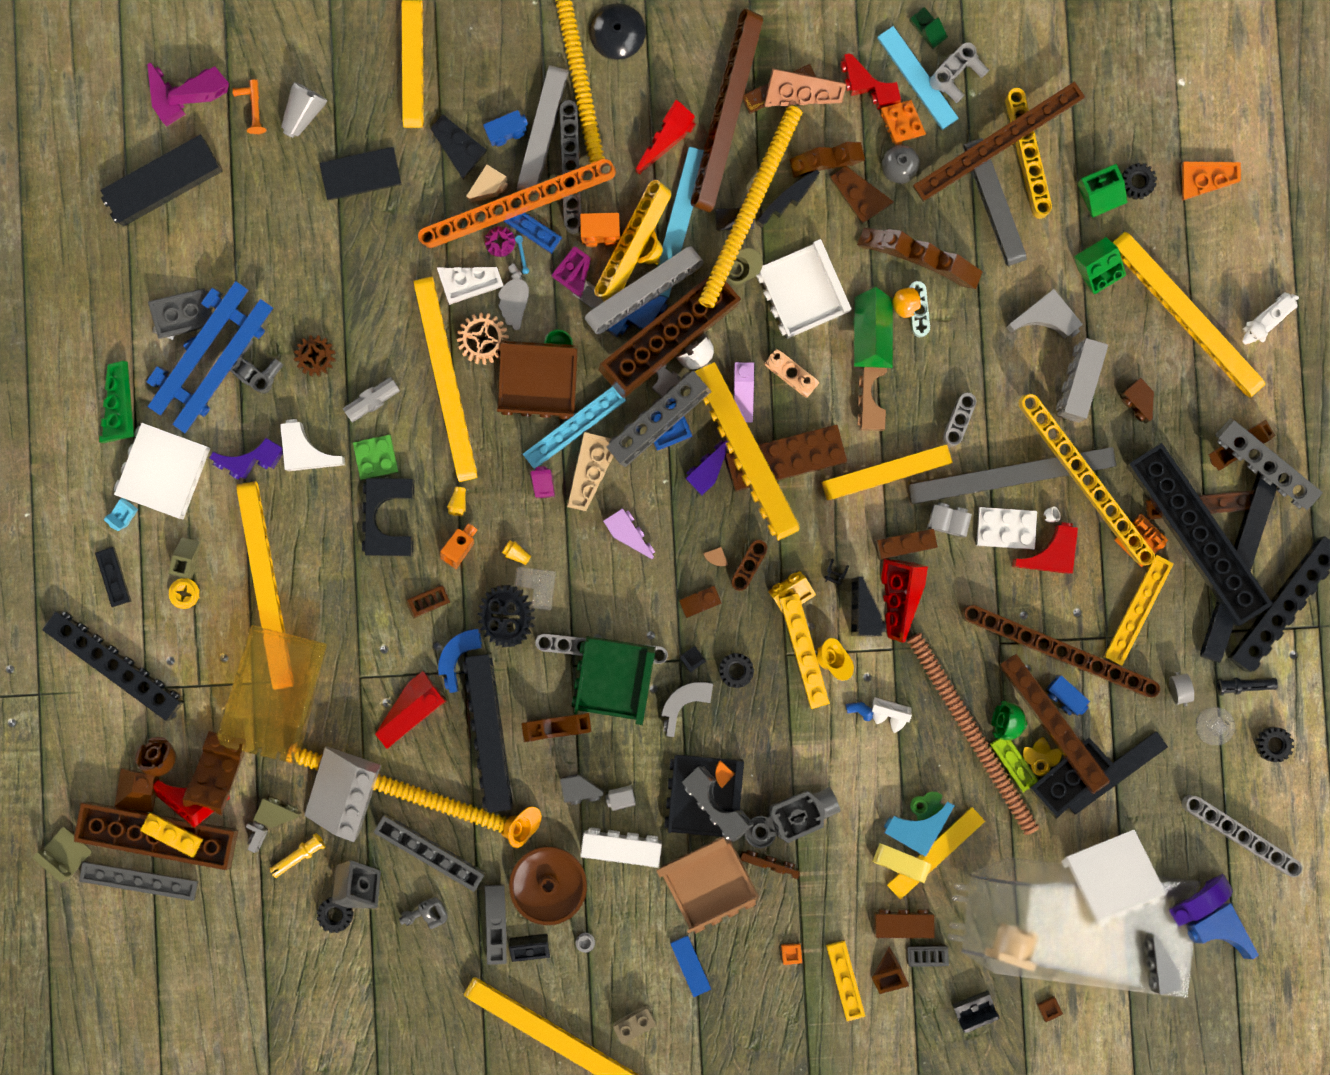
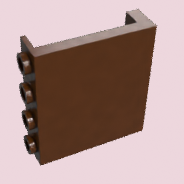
M501 340L497 412H501L502 415L520 413L521 416L530 417L532 414H540L539 417L550 418L551 415L559 416L560 419H570V417H573L575 413L578 345Z

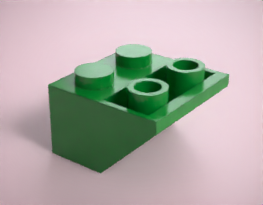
M1117 164L1081 178L1077 183L1092 218L1128 203L1125 183Z
M1107 237L1074 256L1079 273L1094 295L1126 276L1119 249Z

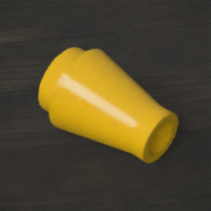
M455 487L447 506L449 514L463 516V513L466 512L465 488Z
M509 540L502 551L506 558L524 565L531 558V555L516 541L512 542Z

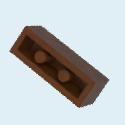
M934 529L875 541L879 560L938 548Z
M879 909V912H874V936L876 938H934V914L929 912V909H917V912H910V909H898V912H890V909Z

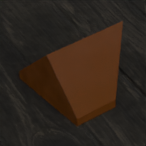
M889 946L874 975L871 977L879 994L909 986Z

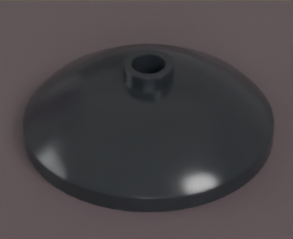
M613 3L602 7L596 12L590 23L589 35L593 47L599 54L612 60H623L633 56L640 50L645 41L646 27L642 16L633 7L622 3ZM619 25L621 28L615 30L614 26Z

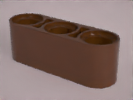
M756 540L750 545L731 580V586L734 590L743 591L748 587L768 549L764 541ZM755 544L763 546L764 551L762 554H756L753 551ZM750 560L754 563L755 567L752 571H747L744 568L745 561ZM737 577H742L745 580L744 587L738 588L735 586L734 581Z

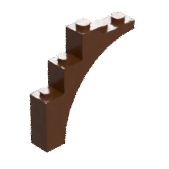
M864 227L857 243L861 248L886 253L925 267L948 278L961 287L976 289L983 271L960 255L943 252L930 242L914 240L899 230L887 229V231Z

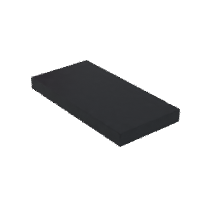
M394 147L319 163L328 201L402 185Z

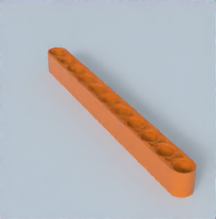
M601 159L427 226L419 231L418 239L426 247L434 248L611 180L616 174V168L610 160ZM610 166L608 173H602L603 167ZM590 172L593 174L590 180H584L586 173ZM573 179L575 181L572 187H566L568 180ZM550 187H557L554 194H548ZM539 193L538 199L531 201L532 194ZM516 200H521L520 206L513 208V203ZM498 207H503V212L499 215H496V209ZM484 213L485 219L479 222L478 216ZM467 220V226L460 228L461 222ZM450 227V232L447 235H443L444 228ZM428 234H432V239L429 242H425V237Z

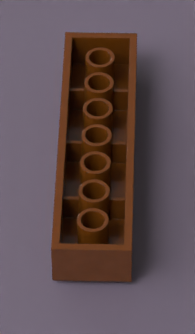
M708 276L600 363L598 370L623 399L738 306L741 298L726 281H724L725 284L722 287V291L719 292V297H716L717 302L714 303V308L705 307L698 301L702 297L701 293L704 292V287H707Z
M89 801L81 803L73 842L222 870H228L232 867L238 829L200 823L194 828L184 819L155 814L203 839L195 856L191 857L140 831L149 815L147 812Z

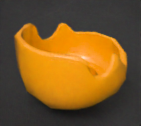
M914 288L898 290L892 300L894 311L902 318L914 316V312L920 309L921 306L918 292Z

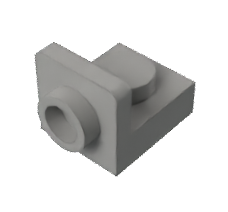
M253 821V823L246 824V828L255 831V834L252 833L249 837L247 844H249L248 850L256 853L259 851L268 830L264 828L263 824Z

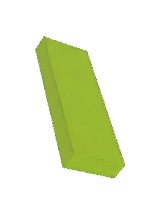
M996 739L990 743V746L1022 792H1025L1039 781L1011 740Z

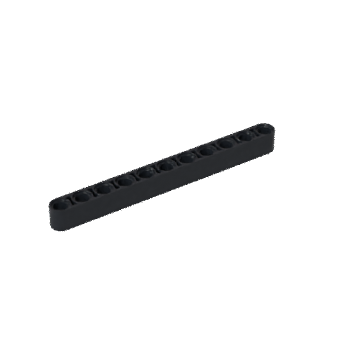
M1265 462L1263 465L1264 470L1269 469L1272 466V462ZM1259 471L1252 491L1255 490L1252 492L1254 494L1250 495L1249 499L1251 501L1249 506L1251 507L1244 513L1234 544L1235 550L1250 571L1278 487L1274 483L1269 485L1262 479L1263 474ZM1218 599L1216 600L1201 647L1200 657L1220 663L1223 659L1234 623Z

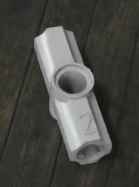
M389 377L376 387L365 390L359 395L358 399L344 407L343 410L353 423L366 413L380 408L386 400L400 392L394 380Z

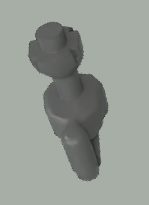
M433 897L419 903L418 909L413 912H402V917L399 918L401 925L406 924L409 926L416 918L422 916L424 921L427 922L428 927L433 929L444 924L447 921L448 915L442 902L437 897ZM433 906L436 907L440 915L439 918H437L434 912L432 911L431 908Z

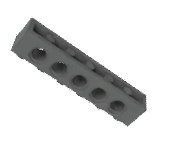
M694 371L686 373L682 377V381L677 385L671 386L665 396L655 400L649 410L643 411L633 424L630 423L624 428V432L609 441V445L606 448L622 466H628L712 392ZM686 389H691L689 395L683 396V392ZM676 401L675 407L669 409V404ZM661 414V419L654 422L655 416ZM647 427V431L640 435L641 428ZM629 439H632L631 446L626 447V442Z
M1231 417L1216 433L1215 436L1219 438L1217 442L1225 449L1230 447L1234 450L1232 455L1240 461L1245 459L1249 463L1247 467L1254 473L1257 471L1263 474L1262 479L1269 485L1272 483L1277 485L1278 488L1276 490L1284 497L1289 495L1293 498L1291 503L1297 508L1301 509V507H1304L1308 510L1323 494L1322 491ZM1237 437H1242V443L1234 446V440ZM1257 449L1256 456L1249 458L1250 450ZM1267 461H1271L1272 466L1269 469L1264 470V463ZM1286 473V479L1279 482V475ZM1301 485L1300 492L1294 494L1293 488Z
M388 814L382 817L374 831L378 836L475 892L486 874L483 870Z

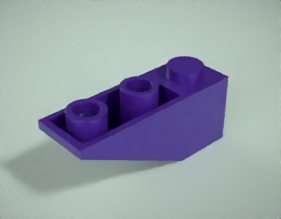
M721 440L714 447L716 449L715 452L711 455L707 453L700 460L702 462L701 465L697 468L693 466L686 473L688 475L686 481L700 496L716 483L727 451L725 445L727 440L725 442Z

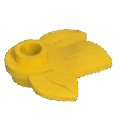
M1044 737L1038 739L1033 748L1024 747L1023 750L1024 760L1031 765L1032 772L1038 776L1046 775L1050 771V767L1058 765L1062 756V752L1059 749L1050 750V746ZM1038 763H1043V769L1039 770L1037 768Z

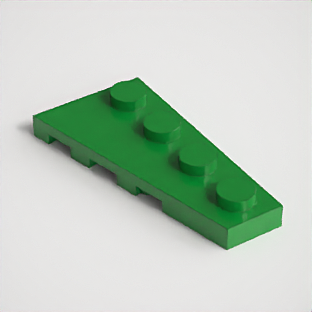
M119 361L108 364L105 384L107 397L103 401L105 415L104 419H101L103 433L102 436H99V443H108L134 437L128 362Z

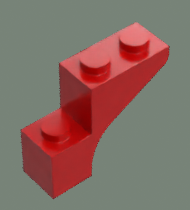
M844 54L843 61L840 63L842 72H845L847 77L845 79L846 91H850L851 96L873 92L871 93V100L873 105L876 104L877 110L901 102L897 82L883 83L875 80L852 54Z

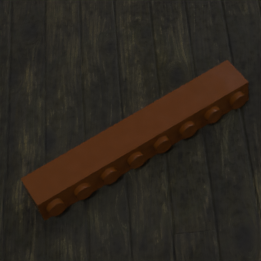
M1015 654L1000 664V669L1092 795L1109 784L1110 780L1019 656Z

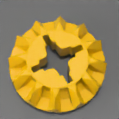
M181 578L170 586L169 599L175 607L189 609L196 605L200 598V589L194 581ZM186 588L187 592L192 596H186L185 599H182L183 596L177 593V591H184Z

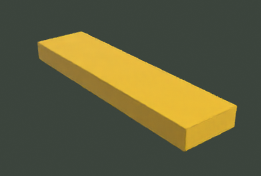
M845 940L826 945L846 1021L865 1017Z

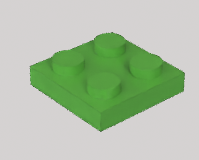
M391 435L353 442L360 480L399 473Z

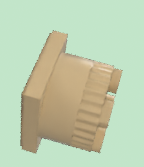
M1001 923L992 949L986 947L985 954L986 956L1035 971L1036 963L1031 962L1038 934Z

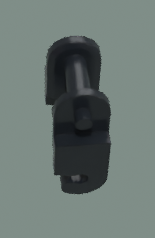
M832 558L826 571L828 575L824 576V578L826 579L825 582H833L838 587L842 583L840 580L845 578L849 565H846L843 574L835 572L831 569L834 562ZM831 573L839 576V579L836 580L829 576Z

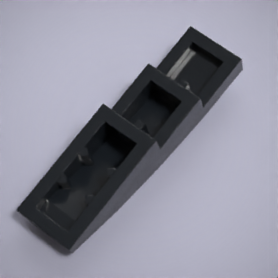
M816 170L785 190L761 215L756 225L763 229L773 214L780 218L790 203L797 207L818 178L820 172Z

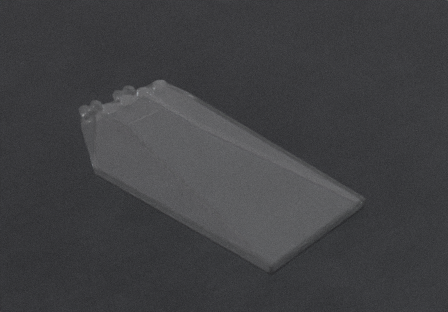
M1007 857L971 873L969 885L954 883V888L968 890V897L961 895L953 896L954 901L967 902L964 924L950 922L949 925L953 929H964L963 936L949 934L948 939L962 941L961 952L995 974L1158 994L1151 991L1148 982L1150 974L1146 964L1148 956L1144 940L1146 939L1145 933L1149 932L1159 937L1180 971L1182 991L1159 995L1187 998L1194 942L1187 934L1186 925L1192 921L1178 927L1169 912V908L1197 894L1200 890V881L1158 876L1166 893L1161 897L1162 901L1154 905H1150V903L1144 904L1145 908L1135 913L1132 909L1127 912V916L1118 920L1116 917L1110 919V923L1100 927L1099 924L1092 926L1091 923L1095 920L1069 867L1064 868L1061 863ZM1001 923L1038 934L1031 962L1036 963L1035 971L986 956V947L992 949Z

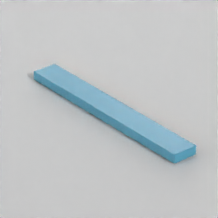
M689 147L658 266L682 251L693 209L691 197L704 150ZM669 288L659 296L669 298L671 288Z

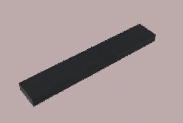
M1153 732L1112 762L1116 767L1106 775L1110 780L1109 784L1093 795L1090 791L1084 794L1070 807L1073 814L1079 813L1168 748L1158 732Z

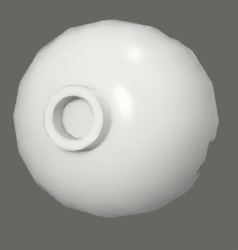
M706 334L701 335L696 339L697 341H694L676 356L683 367L696 370L710 364L709 361L713 357L714 347Z

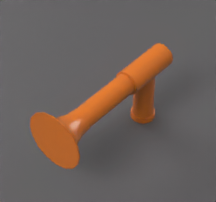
M250 80V87L233 88V96L250 94L252 124L246 131L250 134H263L267 130L261 126L259 119L258 80Z

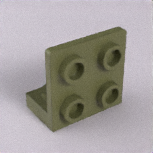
M62 827L43 850L36 852L32 857L60 883L68 881L82 865V862L93 852L86 844L73 842L75 835L66 827Z

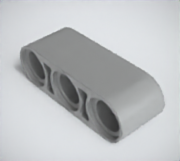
M964 393L955 404L943 435V442L948 447H955L963 439L976 405V397L973 394ZM963 398H968L971 401L970 407H965L962 404ZM957 415H960L964 418L963 425H959L955 422V417ZM949 433L956 434L957 441L955 443L949 441Z

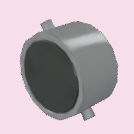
M1176 672V676L1169 678L1171 696L1176 705L1183 704L1185 707L1188 706L1187 703L1194 701L1193 684L1188 674L1180 675L1179 672Z

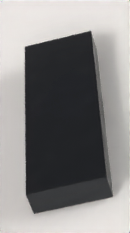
M115 547L95 552L111 607L132 602Z

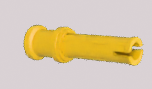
M315 833L309 841L300 843L299 849L270 867V872L272 873L279 869L272 874L277 878L302 859L311 858L314 852L326 847L323 839Z

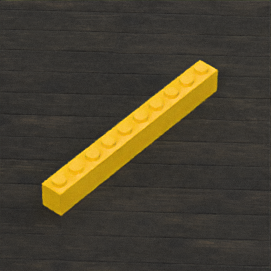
M714 362L694 371L712 391L703 399V403L705 406L709 405L711 409L709 414L713 422L717 421L719 425L717 429L720 436L726 438L727 443L725 445L730 454H734L736 458L734 463L738 470H742L744 474L742 478L745 485H750L752 499L755 503H759L761 507L759 512L763 519H767L769 523L767 527L772 536L775 535L777 540H780L798 532L799 524L716 363Z

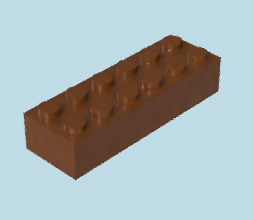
M838 425L758 445L776 481L842 465L847 462ZM726 453L725 457L734 491L750 489V485L746 486L742 476L744 474L742 470H738L734 463V459H736L734 454Z

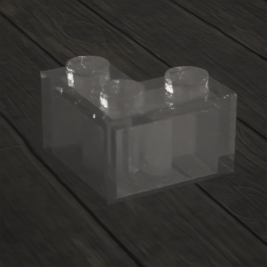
M517 567L515 586L534 589L532 608L552 610L557 572Z

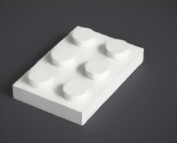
M979 507L976 546L1034 550L1037 511Z

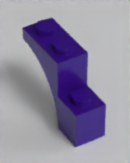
M265 438L258 448L246 455L227 457L212 452L209 459L214 461L212 465L223 470L225 467L230 470L229 475L238 480L240 477L246 479L257 460V464L266 470L268 467L274 469L283 455V448Z

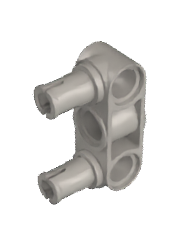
M964 43L931 76L930 85L935 90L945 91L957 103L965 94L953 84V80L965 67H970L980 78L989 69L978 59L976 47L972 43ZM962 51L966 52L969 57H966ZM937 76L942 77L944 82L939 81Z

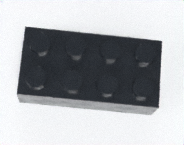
M1090 738L1082 743L1105 775L1109 774L1116 767ZM1065 758L1032 786L1030 791L1057 819L1086 794L1089 789Z

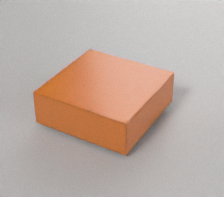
M801 943L781 945L783 965L802 963Z

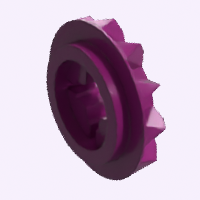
M497 226L490 229L485 237L486 249L496 257L507 256L515 247V237L506 227ZM498 234H500L502 239L507 240L502 243V249H500L498 243H494L498 240Z

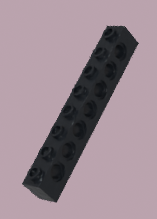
M1319 537L1272 598L1271 602L1273 605L1260 614L1228 656V659L1243 671L1254 672L1261 664L1259 661L1263 656H1267L1271 652V645L1274 641H1278L1283 636L1284 628L1293 623L1296 618L1294 616L1298 610L1301 611L1307 604L1306 599L1317 591L1318 583L1329 575L1330 540L1327 537ZM1320 555L1324 557L1323 565H1320L1318 562ZM1308 570L1313 573L1311 580L1306 576ZM1297 585L1300 586L1302 590L1299 596L1295 593V587ZM1286 600L1290 603L1288 611L1283 607ZM1273 616H1277L1279 620L1276 626L1272 624ZM1262 631L1267 633L1265 641H1262L1260 638ZM1251 646H1253L1256 650L1254 656H1251L1249 654V648Z
M55 611L42 631L165 721H170L184 703L180 699L181 695L174 690L169 691L165 688L166 684L157 678L156 680L149 676L150 672L142 667L140 669L134 665L135 662L131 658L118 654L119 650L116 647L103 643L104 639L101 636L88 632L89 628L81 622L76 623L73 621V616L68 612ZM68 625L72 629L69 636L65 634V627ZM82 637L87 639L85 647H82L80 644ZM98 648L103 652L101 658H97L95 655ZM113 659L118 662V667L115 670L111 667ZM129 670L134 674L131 681L126 678V673ZM144 682L149 684L147 692H144L141 688ZM159 693H162L165 697L162 704L157 701Z

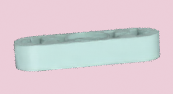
M916 281L909 288L915 289V286H918V289H922L919 296L920 299L923 298L924 300H920L921 305L924 307V313L918 315L914 312L915 315L911 316V326L915 336L924 337L930 331L926 286L922 282ZM925 317L921 322L922 326L926 327V329L923 330V333H920V330H916V327L919 326V320L915 321V318Z

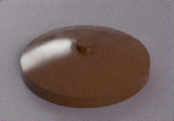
M550 846L536 848L526 853L517 862L511 873L509 882L511 900L517 911L533 923L539 925L563 923L578 912L585 900L587 892L585 871L577 858L564 849Z

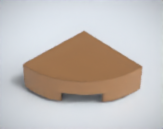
M721 547L703 554L706 560L713 565H728Z

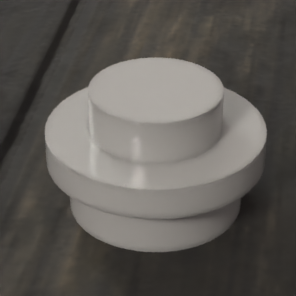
M581 933L576 939V947L581 952H590L595 946V939L589 933Z

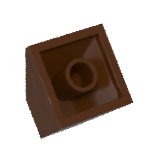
M121 768L114 806L153 813L156 799L153 784L159 780V776L155 777L145 774L143 771Z

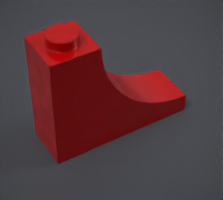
M1061 522V525L1055 526L1053 537L1044 550L1030 558L1013 559L1012 567L1072 574L1078 528L1073 527L1072 523Z
M160 780L153 784L155 795L194 828L214 812L208 807L196 804L188 807L184 806L183 797L187 788L169 786Z

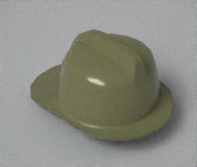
M750 248L739 250V254L736 255L737 258L734 260L733 266H731L732 269L729 271V275L726 276V282L729 285H740L760 273L763 260L756 250Z

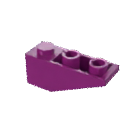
M150 62L147 66L152 107L167 127L186 115L183 111L185 106L184 104L169 105L167 103L168 92L172 89V86L169 82L165 83L162 79L164 74L158 66L154 67Z
M215 66L210 69L206 68L195 78L187 79L183 85L173 87L168 92L167 103L169 105L212 102L227 93L229 82Z
M545 466L535 467V471H531L535 498L555 497L552 471L548 470Z

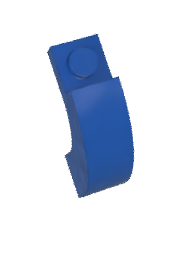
M479 629L458 634L447 643L440 655L438 673L439 675H447V678H444L446 690L449 689L450 693L459 691L456 676V663L459 657L469 650L483 648Z

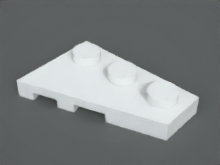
M497 267L437 268L449 305L503 287Z

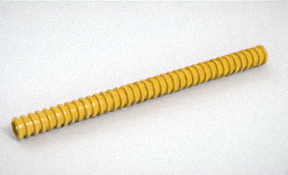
M555 0L557 3L556 8L558 9L557 13L559 14L558 18L561 20L563 42L566 43L564 47L567 49L565 52L568 54V65L571 66L569 71H571L570 76L573 77L571 81L574 83L575 99L578 100L576 105L579 106L577 109L580 112L581 128L584 129L582 134L585 135L583 138L586 140L587 157L590 158L588 162L594 163L605 159V156H603L604 151L601 150L603 146L600 144L602 141L599 139L598 122L595 121L597 117L594 116L596 112L593 110L592 93H589L591 88L588 87L590 83L587 81L586 65L583 64L585 59L582 58L584 55L581 53L582 47H580L579 31L576 30L578 26L575 24L573 2L570 0Z
M787 106V111L784 112L782 121L779 123L780 126H778L770 147H768V152L765 154L766 157L763 158L761 167L758 169L759 172L756 173L754 182L751 184L749 193L746 195L747 198H745L741 206L742 208L739 210L740 213L734 221L733 229L730 230L728 239L725 241L726 245H723V250L720 252L721 255L718 256V260L715 263L716 266L713 267L714 271H711V276L708 278L709 281L706 282L707 287H704V292L701 293L702 297L698 301L705 307L714 308V303L717 302L716 297H719V292L722 291V287L725 284L724 281L727 280L726 276L729 275V271L732 269L731 266H733L734 260L737 258L736 255L739 254L738 250L741 249V245L744 243L743 240L749 232L750 224L755 219V214H757L760 203L763 201L762 198L765 197L767 188L770 186L769 183H771L779 162H781V157L784 155L783 152L786 151L788 142H790L800 116H802V111L796 106Z
M292 745L287 753V761L292 760L293 763L298 762V765L304 764V767L310 766V769L316 768L315 770L318 771L323 754L318 755L317 752L314 754L311 750L308 752L305 748L302 750L301 747L296 748L295 745ZM378 774L373 789H378V792L384 791V794L390 793V796L396 795L395 797H401V800L407 799V802L413 801V804L418 803L419 806L424 805L425 808L428 806L431 810L434 808L437 812L440 810L443 814L446 812L447 815L458 816V819L464 818V821L470 820V823L476 822V825L481 824V827L487 826V829L493 828V831L499 830V833L503 831L504 823L507 820L506 816L500 817L501 815H495V812H492V814L487 813V810L483 811V808L478 809L477 806L474 808L471 804L468 806L465 802L462 804L459 800L456 802L455 799L444 798V795L438 796V793L432 794V791L426 792V789L421 790V787L415 788V785L409 786V783L404 784L403 781L398 782L397 779L394 781L391 777L389 779L385 775L382 777L381 774Z

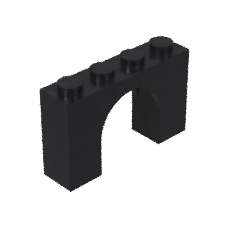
M366 478V483H363V494H366V502H363V513H366V521L362 523V532L365 533V540H362V552H365L366 556L413 557L414 537L385 535L377 526L376 514L379 507L388 500L415 499V480Z

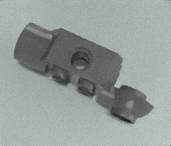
M830 787L815 794L803 791L771 805L768 817H753L751 821L754 825L745 833V838L750 845L756 848L769 846L777 836L787 843L823 828L824 819L841 812L840 806ZM762 826L765 831L764 835L757 837L755 830L757 827Z

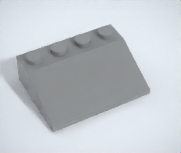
M326 746L304 816L335 836L354 842L360 834L381 765Z

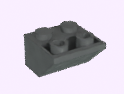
M582 774L565 776L560 779L564 803L569 802V805L580 804L582 799L587 798L589 802L600 800V796L604 794L603 788Z

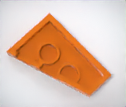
M1183 162L1182 201L1239 183L1241 181V162Z

